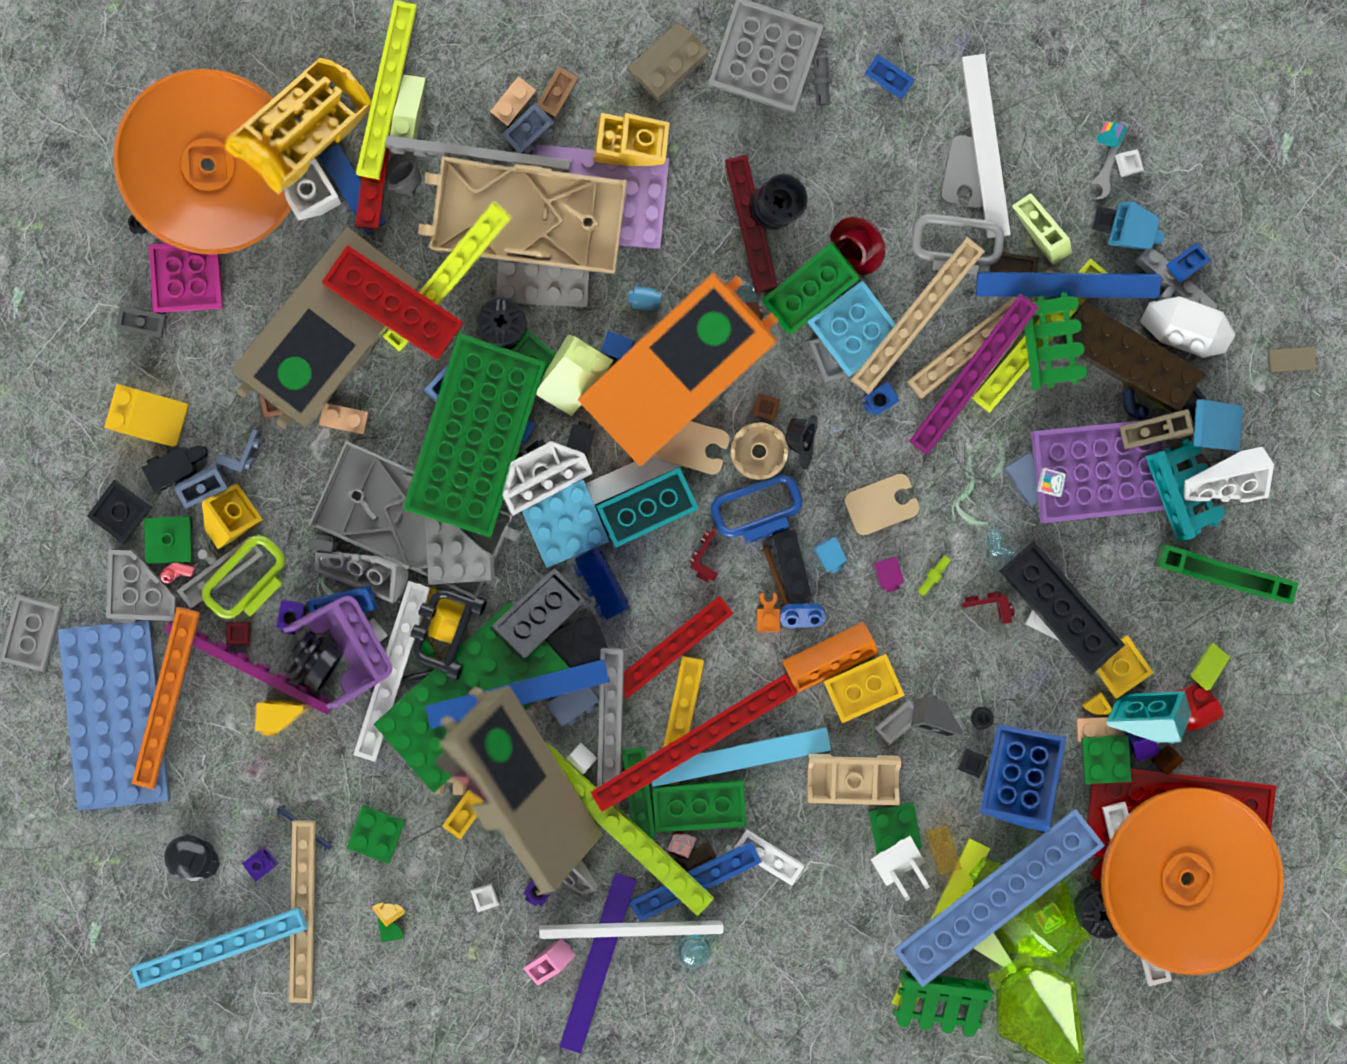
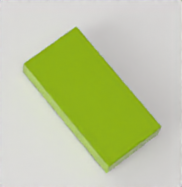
M1211 643L1193 669L1190 677L1207 691L1212 688L1230 657L1215 643Z

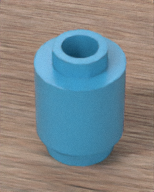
M635 286L634 290H629L628 303L632 304L631 309L653 312V310L659 311L662 292H656V289Z

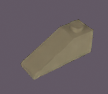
M1189 410L1120 427L1125 449L1192 435L1195 430Z

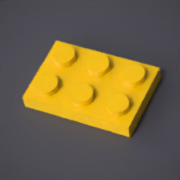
M887 654L878 656L823 681L841 723L905 696Z

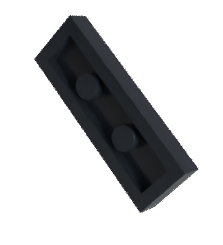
M791 530L773 535L789 601L812 596L796 531Z

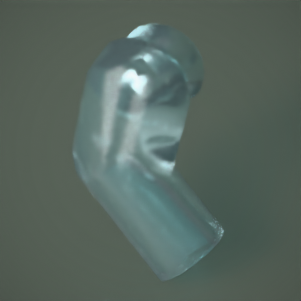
M738 276L744 283L736 291L741 289L747 302L758 301L752 284L742 276Z

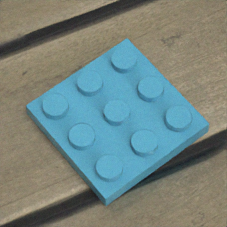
M863 280L807 322L847 377L863 366L896 325Z
M583 479L522 511L546 568L610 542Z

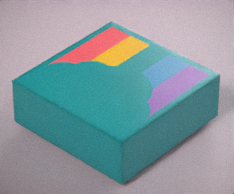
M1105 120L1096 141L1099 144L1119 149L1128 128L1124 124Z

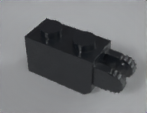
M177 445L166 451L168 454L161 458L155 456L146 461L147 465L141 468L153 491L161 492L175 485L176 482L195 474L198 469L196 463L208 457V449L201 445L189 449Z

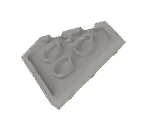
M425 517L428 585L495 580L494 557L478 545L477 541L467 531Z
M108 550L106 618L174 621L177 597L134 551ZM112 600H121L125 605L135 604L136 615L113 614ZM125 600H135V601L132 602V603H128V602H126Z

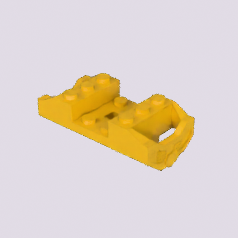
M319 58L227 139L225 149L233 156L247 161L262 174L269 187L279 194L301 178L308 171L310 162L331 142L335 140L339 143L369 112L372 101L348 69L341 67L332 60ZM331 81L336 85L333 90L329 88ZM342 91L349 96L356 108L354 113L340 101ZM300 117L303 121L298 123L295 119Z

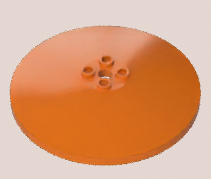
M193 69L171 74L156 81L139 94L121 120L114 145V171L117 185L124 202L137 221L165 243L178 249L199 254H225L239 251L258 243L270 235L281 224L291 209L285 197V190L277 194L269 187L261 173L244 159L233 156L225 147L227 139L268 104L273 97L258 85L241 76L213 69ZM206 159L211 160L214 164V169L211 171L203 170L201 162Z
M1181 788L1166 791L1146 800L1123 820L1108 845L1103 862L1101 884L1104 905L1109 920L1128 948L1148 963L1163 970L1184 975H1201L1231 967L1250 955L1261 944L1277 918L1283 896L1284 875L1281 856L1271 832L1258 815L1248 806L1229 795L1203 788ZM1189 872L1191 874V881L1184 885L1181 877L1184 873Z

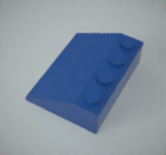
M998 724L980 813L1025 828L1049 832L1065 753L1066 737Z

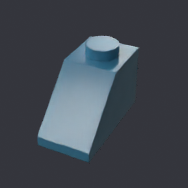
M831 537L812 548L826 572L831 570L832 573H835L845 567L843 563L847 559L836 537Z

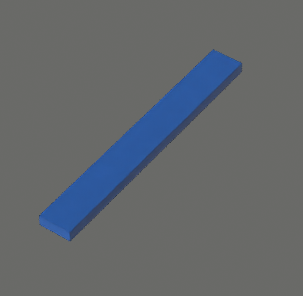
M977 272L976 296L1018 297L1019 294H1022L1025 297H1061V293L1067 292L1068 297L1159 298L1161 275Z
M603 659L488 689L483 692L510 686L521 705L609 683L610 680L605 660ZM469 694L425 706L430 728L444 726L439 722L445 716L451 717L455 723L461 721L477 705L476 697Z

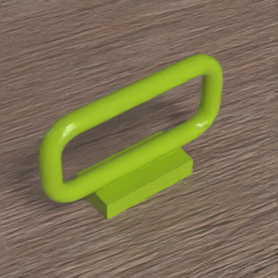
M260 535L252 536L205 583L201 593L204 603L221 618H235L243 610L251 617L284 582L278 576L285 565L283 552L267 537ZM255 545H263L275 556V565L232 609L225 610L211 597L212 589Z

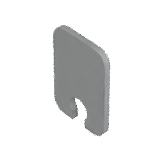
M959 135L951 142L941 197L947 203L957 204L958 188L960 186H968L972 191V196L968 200L967 207L981 208L982 201L973 138Z

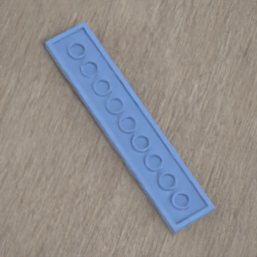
M1073 809L1050 827L1049 832L1042 833L893 950L919 984L924 987L1105 845L1079 812Z

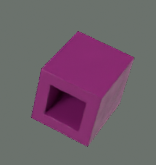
M897 557L872 563L881 590L886 589L887 593L900 589V584L905 583Z

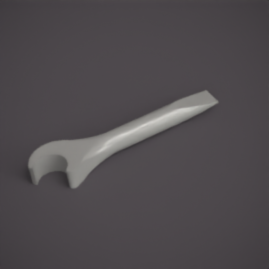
M1123 121L1120 122V124H1124L1128 128V123ZM1110 148L1103 168L1090 183V186L1096 185L1101 189V195L1095 198V200L1104 199L1110 192V175L1116 160L1115 155L1119 152L1117 148Z

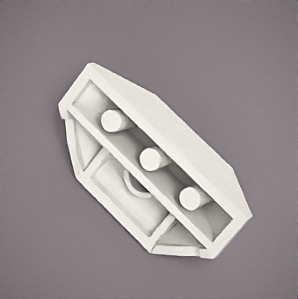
M1183 297L1168 298L1157 302L1150 301L1140 319V322L1161 343L1203 358L1225 353L1235 336V331L1232 329L1224 312Z
M551 441L511 462L502 495L513 516L593 473L584 453Z

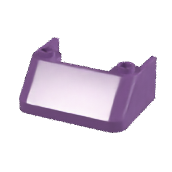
M345 596L283 628L285 633L296 630L305 624L313 633H322L329 629L340 650L343 651V655L351 669L344 672L340 677V686L344 694L326 704L328 709L342 706L388 678L392 673L391 661L358 602L353 597Z

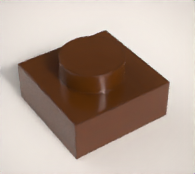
M759 393L752 415L774 422L780 399Z
M1169 745L1151 759L1166 775L1170 774L1184 761L1181 755Z

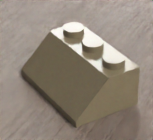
M677 22L632 63L627 70L659 102L708 57V50L693 33Z

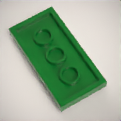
M831 242L762 299V302L778 319V322L789 336H791L861 277L836 245Z
M743 780L671 784L652 787L655 833L746 826Z

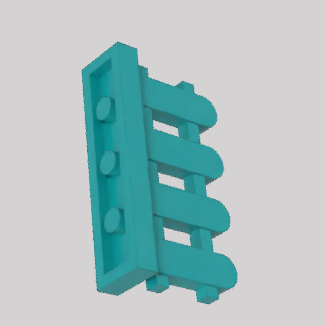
M1189 439L1181 441L1182 446L1172 451L1168 447L1162 451L1145 456L1177 541L1190 540L1197 537L1196 535L1201 533L1200 528L1212 524V527L1220 525L1219 520L1225 516V509L1222 506H1213L1211 500L1186 501L1183 498L1185 481L1209 468L1205 463H1197L1195 456L1201 453L1202 447L1194 446V442L1190 443ZM1188 460L1190 468L1179 472L1176 464ZM1204 502L1206 510L1195 515L1192 507Z

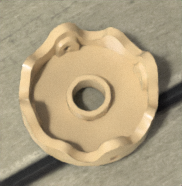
M763 422L749 424L740 429L731 445V458L734 466L742 475L750 479L764 480L776 475L783 468L788 457V447L783 433L776 427ZM762 445L766 450L764 457L756 458L752 453L753 447Z

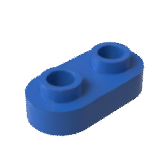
M817 603L788 604L780 610V620L788 628L818 627L825 622L826 614L824 607Z

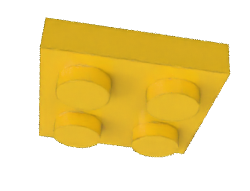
M1128 635L1121 638L1125 646L1096 671L1115 699L1154 673Z

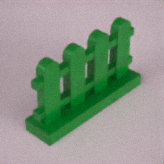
M1067 292L1061 293V298L1044 300L1043 296H1038V301L1033 303L1040 307L1034 315L1040 316V324L1035 325V318L1033 316L1024 328L1032 390H1043V384H1048V388H1055L1054 383L1072 381V385H1077L1078 380L1084 379L1088 373L1086 367L1082 365L1076 366L1075 357L1083 355L1085 351L1083 344L1079 342L1073 343L1072 334L1079 333L1082 329V324L1079 320H1070L1069 312L1078 308L1079 301L1076 297H1068ZM1063 312L1064 321L1047 323L1046 314ZM1066 335L1067 344L1049 346V337ZM1042 338L1043 347L1038 348L1037 339ZM1069 358L1070 367L1052 369L1051 360ZM1045 361L1046 370H1041L1040 362Z
M900 969L899 980L902 988H898V995H901L898 1009H893V1016H896V1021L900 1027H907L911 1019H917L922 1030L931 1029L933 1022L940 1023L944 1033H951L954 1031L955 1025L962 1026L963 1033L968 1037L975 1035L977 1028L982 1029L983 1023L980 1021L982 1007L987 1008V1000L991 1001L993 996L989 982L938 975L922 987L909 970ZM916 998H923L920 1012L913 1011ZM938 1001L945 1002L942 1015L935 1014ZM960 1004L967 1005L964 1018L958 1017Z

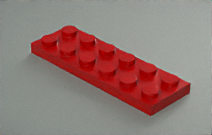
M349 245L345 247L321 282L322 285L436 361L440 359L464 324L463 321Z

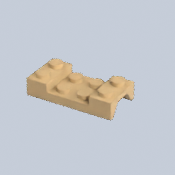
M808 754L807 802L899 805L900 756L877 755V758L832 757L831 754Z

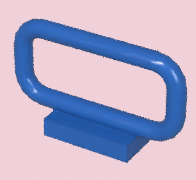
M781 473L716 497L711 505V515L720 534L729 538L743 535L747 545L789 529L786 518L797 514L802 507L803 501L794 478L788 474ZM783 482L788 485L793 498V505L790 508L733 529L725 526L720 513V506L722 504L777 483Z

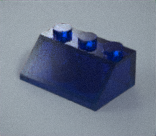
M599 546L574 559L576 564L573 565V568L578 577H584L587 584L583 586L588 596H594L598 603L594 607L600 618L604 616L608 620L631 607Z

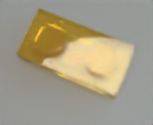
M948 824L927 830L926 834L939 875L962 869Z

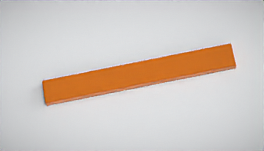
M177 607L131 784L152 790L156 788L198 627L200 612L182 607Z

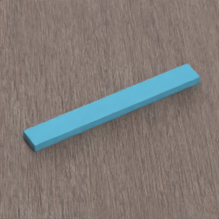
M824 727L702 752L653 781L652 787L830 751L828 731Z
M300 906L131 967V971L138 989L307 930L309 927Z

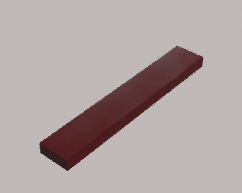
M743 155L725 159L755 294L776 289L778 286L765 230L757 224L750 211V198L755 191L748 157Z

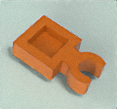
M764 593L760 594V602L763 604V609H757V632H780V609H773V605L777 601L776 593L772 594L773 599L770 602L764 600Z

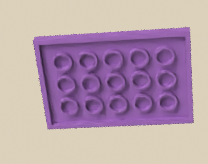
M1141 421L1031 432L1036 486L1038 487L1043 468L1066 474L1061 497L1037 491L1040 523L1165 510L1145 456L1167 448L1166 441L1125 449L1120 427Z

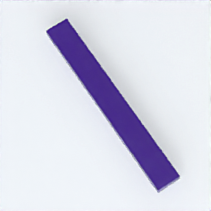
M615 872L599 924L623 923L637 879ZM594 937L559 1047L581 1054L618 937Z

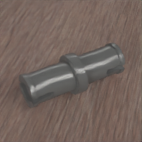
M814 58L815 79H813V85H815L816 105H830L829 84H831V78L828 77V58Z

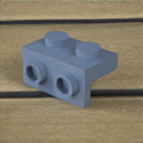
M534 103L502 135L516 149L515 153L529 154L536 148L534 143L539 138L544 140L552 133L551 127L555 123L537 103Z

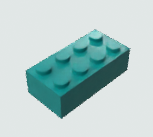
M680 467L596 506L615 548L699 509Z

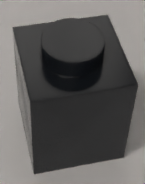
M579 421L578 425L572 424L566 447L582 452L588 457L595 435V430L591 429L592 424Z

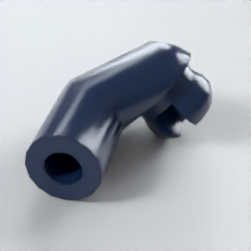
M1134 389L1122 391L1124 409L1128 414L1136 419H1143L1149 415L1147 406H1142L1135 402Z

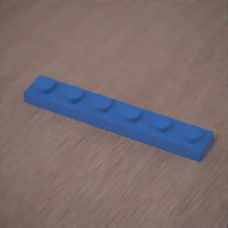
M751 840L687 873L707 890L762 863V860ZM661 884L631 899L629 903L639 922H642L682 901L664 884Z

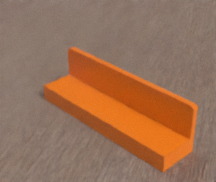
M861 622L783 660L782 663L796 691L799 693L879 654L866 625L864 622Z

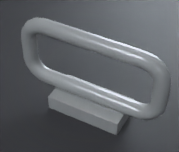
M925 214L915 222L912 249L919 258L931 260L930 270L939 271L953 253L926 251L921 247L922 229L927 223L988 229L995 233L993 254L989 257H980L967 274L977 275L979 266H991L1001 258L1004 231L997 222L936 214Z

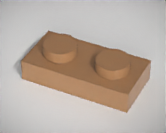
M558 66L537 104L546 114L557 119L579 80L578 77Z

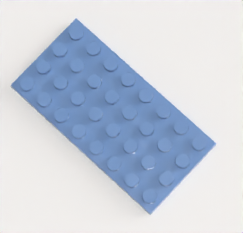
M151 620L58 629L77 810L169 801L170 792L165 753L154 790L131 784L157 686Z

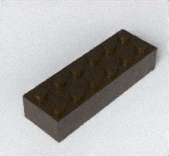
M1085 301L1073 318L1079 320L1082 324L1081 331L1072 334L1073 343L1079 342L1085 348L1083 355L1078 357L1169 411L1176 413L1182 410L1203 376L1204 371ZM1066 335L1062 336L1058 345L1067 344Z

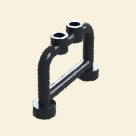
M446 589L438 590L432 594L428 604L422 603L419 608L418 615L423 617L420 626L415 624L410 633V637L415 638L412 648L415 658L422 664L446 672L447 678L458 681L464 665L455 661L472 613L482 616L487 606V599L481 596L473 599ZM446 598L465 605L446 659L443 662L423 654L422 645L428 636V628L431 620L435 617L439 600Z

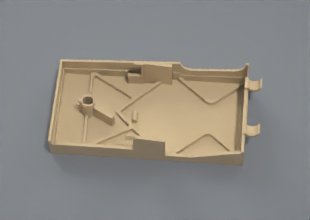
M442 156L440 174L426 172L424 183L438 185L433 225L419 223L418 234L431 236L429 248L433 251L451 253L491 203L496 202L512 218L480 257L616 275L627 180L554 172L552 169L517 164H515V167L499 166Z

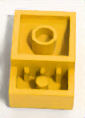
M601 113L597 122L593 161L623 166L665 164L670 123L625 113L624 117Z

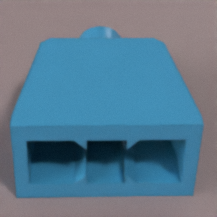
M1135 202L1119 203L1108 245L1145 250L1151 249L1153 243L1161 244L1165 234L1157 230L1160 221L1159 217Z

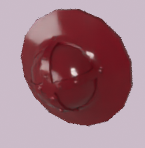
M852 216L840 220L834 226L830 235V243L833 242L859 275L873 273L882 265L885 258V243L881 233L874 224L864 218Z

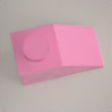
M560 938L549 945L523 969L537 985H540L561 972L576 954L572 951L570 945Z

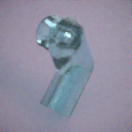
M998 531L989 533L986 542L990 552L993 555L1012 560L1015 550L1003 546L1000 538L1001 534Z

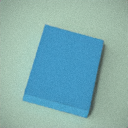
M1197 400L1193 445L1240 452L1243 406L1209 400Z

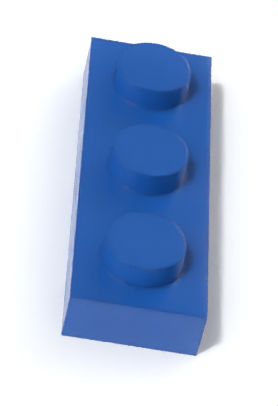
M371 586L316 597L307 601L310 612L345 596L353 597L363 612L375 610L378 607Z

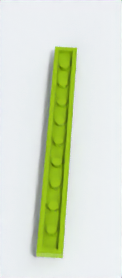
M546 741V745L592 818L698 916L713 901L714 897L616 805L601 812L590 794L596 787Z

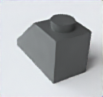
M924 695V697L914 701L912 727L946 738L962 735V729L946 702L938 700V697L934 695Z

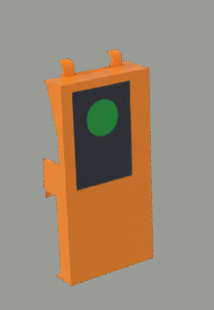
M713 271L677 307L650 329L577 399L640 467L776 343L777 337L769 329L778 319L772 313L763 321L755 315L735 293L744 283L737 275L726 285Z

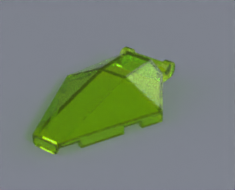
M983 857L969 873L974 885H977L1004 863ZM1061 880L996 930L1006 952L1049 959L1061 970L1066 966L1064 963L1078 947L1091 937L1078 924L1067 884ZM1075 932H1077L1078 934H1077V935L1075 936V938L1068 944V946L1061 952V954H1060L1058 957L1055 956V955L1058 954V953L1063 949V947L1069 942V940L1074 936Z
M1026 950L1020 953V957L996 973L992 972L987 975L996 988L997 1032L1000 1036L1024 1047L1026 1051L1048 1064H1083L1085 1062L1082 1047L1084 1042L1081 1019L1077 1008V987L1072 979L1035 964Z

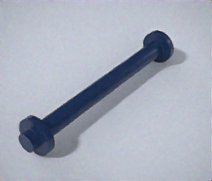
M285 805L279 806L276 809L278 811L277 815L281 813L291 822L298 820L284 809ZM316 834V841L325 847L324 851L327 849L330 851L333 847L331 845L332 841L328 843Z

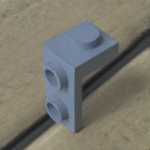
M253 428L241 461L218 454L215 463L222 465L221 470L232 474L235 470L246 473L253 466L255 458L252 456L255 448L258 449L261 445L263 436L260 435L262 431Z

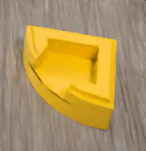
M1102 692L1081 704L1087 711L1096 715H1107L1112 710Z
M379 903L372 907L385 926H388L405 914V910L397 904Z

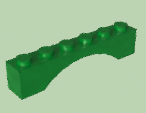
M1159 545L1154 562V567L1293 605L1299 584L1298 582L1224 563L1169 545Z

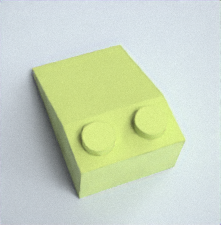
M568 334L540 380L536 395L572 416L581 405L577 400L579 396L607 371L613 360L577 337Z

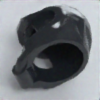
M190 834L173 839L166 847L164 853V862L168 872L178 878L182 877L189 881L207 879L211 875H215L220 865L218 855L214 851L213 846L209 842Z

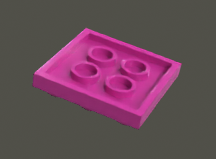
M167 243L148 244L153 313L224 309L220 254L193 253L178 249Z

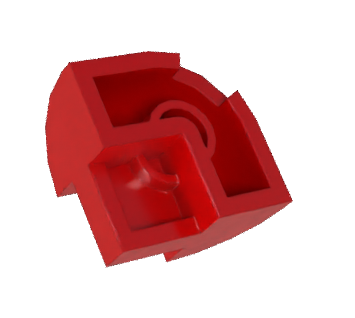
M1197 682L1174 691H1185L1190 707L1191 716L1186 726V731L1203 729L1224 717L1222 708L1218 700L1214 698L1211 690L1206 691Z

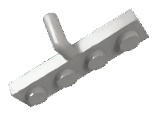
M1153 247L1143 250L1136 259L1135 263L1147 274L1161 275V286L1165 291L1155 300L1156 302L1173 296L1183 297L1213 309L1216 308L1217 304L1188 278L1180 283L1166 265L1169 262Z
M249 536L218 560L210 550H200L198 552V557L206 559L210 566L177 590L190 609H193L203 601L201 593L205 583L252 536ZM255 545L212 589L211 595L265 555L259 545Z

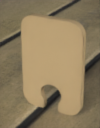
M690 421L656 452V456L662 461L714 475L720 472L724 460L708 458L705 449L709 444H717L720 448L727 450L729 435L723 430Z
M897 474L846 495L845 505L858 534L868 535L918 514L920 508L916 498L909 500L903 505L895 501L894 496L897 490L912 487L906 475Z

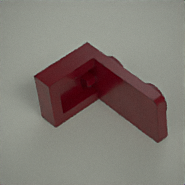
M712 528L711 532L705 531L700 540L703 543L700 551L694 550L689 559V562L692 563L690 568L698 572L696 577L707 583L709 579L714 581L718 573L701 564L699 560L717 531Z
M1000 591L987 593V598L979 599L978 595L965 597V602L960 603L961 608L996 602L999 621L1002 624L1011 623L1012 617L1015 616L1013 604L1009 603L1008 596L1001 595Z

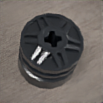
M788 174L775 175L753 192L750 198V211L757 224L769 230L782 229L804 213L807 207L808 195L799 179Z
M498 297L487 301L481 307L477 314V327L481 336L488 343L508 349L516 346L526 334L527 319L516 302L508 298ZM504 317L507 324L499 328L496 320H501Z
M310 631L304 638L299 640L291 651L284 672L290 674L297 667L293 677L298 679L304 672L307 673L304 685L318 692L337 667L343 656V651L332 644L323 651L320 650L323 638H318L312 644L316 634Z
M1102 885L1086 886L1074 899L1073 912L1075 919L1089 934L1096 938L1109 939L1116 937L1118 934L1113 928L1108 914L1105 917L1099 914L1101 910L1107 914L1102 895Z

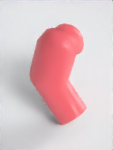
M174 562L162 570L160 578L164 583H170L180 575L193 578L196 568Z

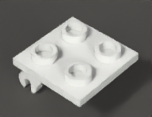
M911 836L900 840L896 845L880 852L871 859L885 885L888 886L895 882L906 901L910 898L897 877L912 868L925 889L930 887L918 868L925 861Z

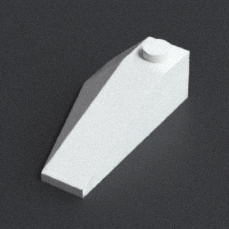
M315 158L310 162L308 171L293 185L284 189L286 200L298 220L320 216L341 204L338 195Z
M1263 447L1241 451L1186 480L1183 498L1186 501H1210L1212 498H1219L1222 502H1229L1230 499H1239L1240 502H1251L1269 498L1274 463Z

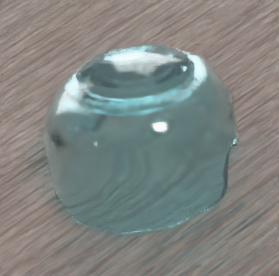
M702 934L680 935L675 943L677 957L687 967L698 968L707 963L711 956V945Z

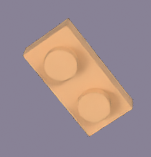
M518 76L491 109L490 113L509 127L537 91Z
M326 403L322 408L319 425L365 435L369 412Z
M1108 717L1076 718V737L1078 742H1081V738L1124 736V731L1108 726Z

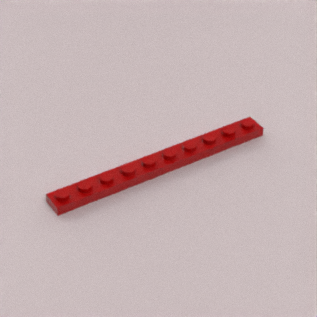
M784 674L592 790L590 794L601 812H604L795 696L798 692L788 676Z

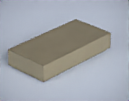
M1315 347L1267 350L1269 373L1317 369Z

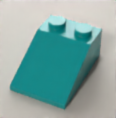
M1185 691L1123 694L1116 699L1108 717L1107 725L1155 742H1181L1191 716V711Z

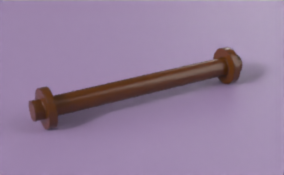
M768 544L764 545L761 552L764 551L783 601L781 607L792 604V601L789 602L770 553L769 549L772 547H768Z

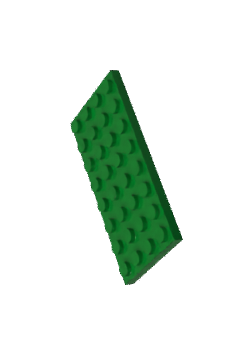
M461 333L457 334L402 510L491 538L503 501L502 494L510 464L516 460L546 362Z
M512 602L504 606L459 647L455 661L462 663L464 667L458 681L447 678L446 672L435 668L373 724L433 793L440 789L463 767L443 746L439 745L448 735V729L445 725L431 729L425 706L469 695V692L474 687L485 691L570 668L546 641L522 661L490 629L494 623L514 606ZM535 702L524 704L522 707L526 711Z

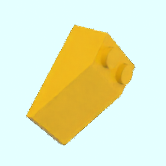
M116 384L104 428L174 447L178 445L189 404Z

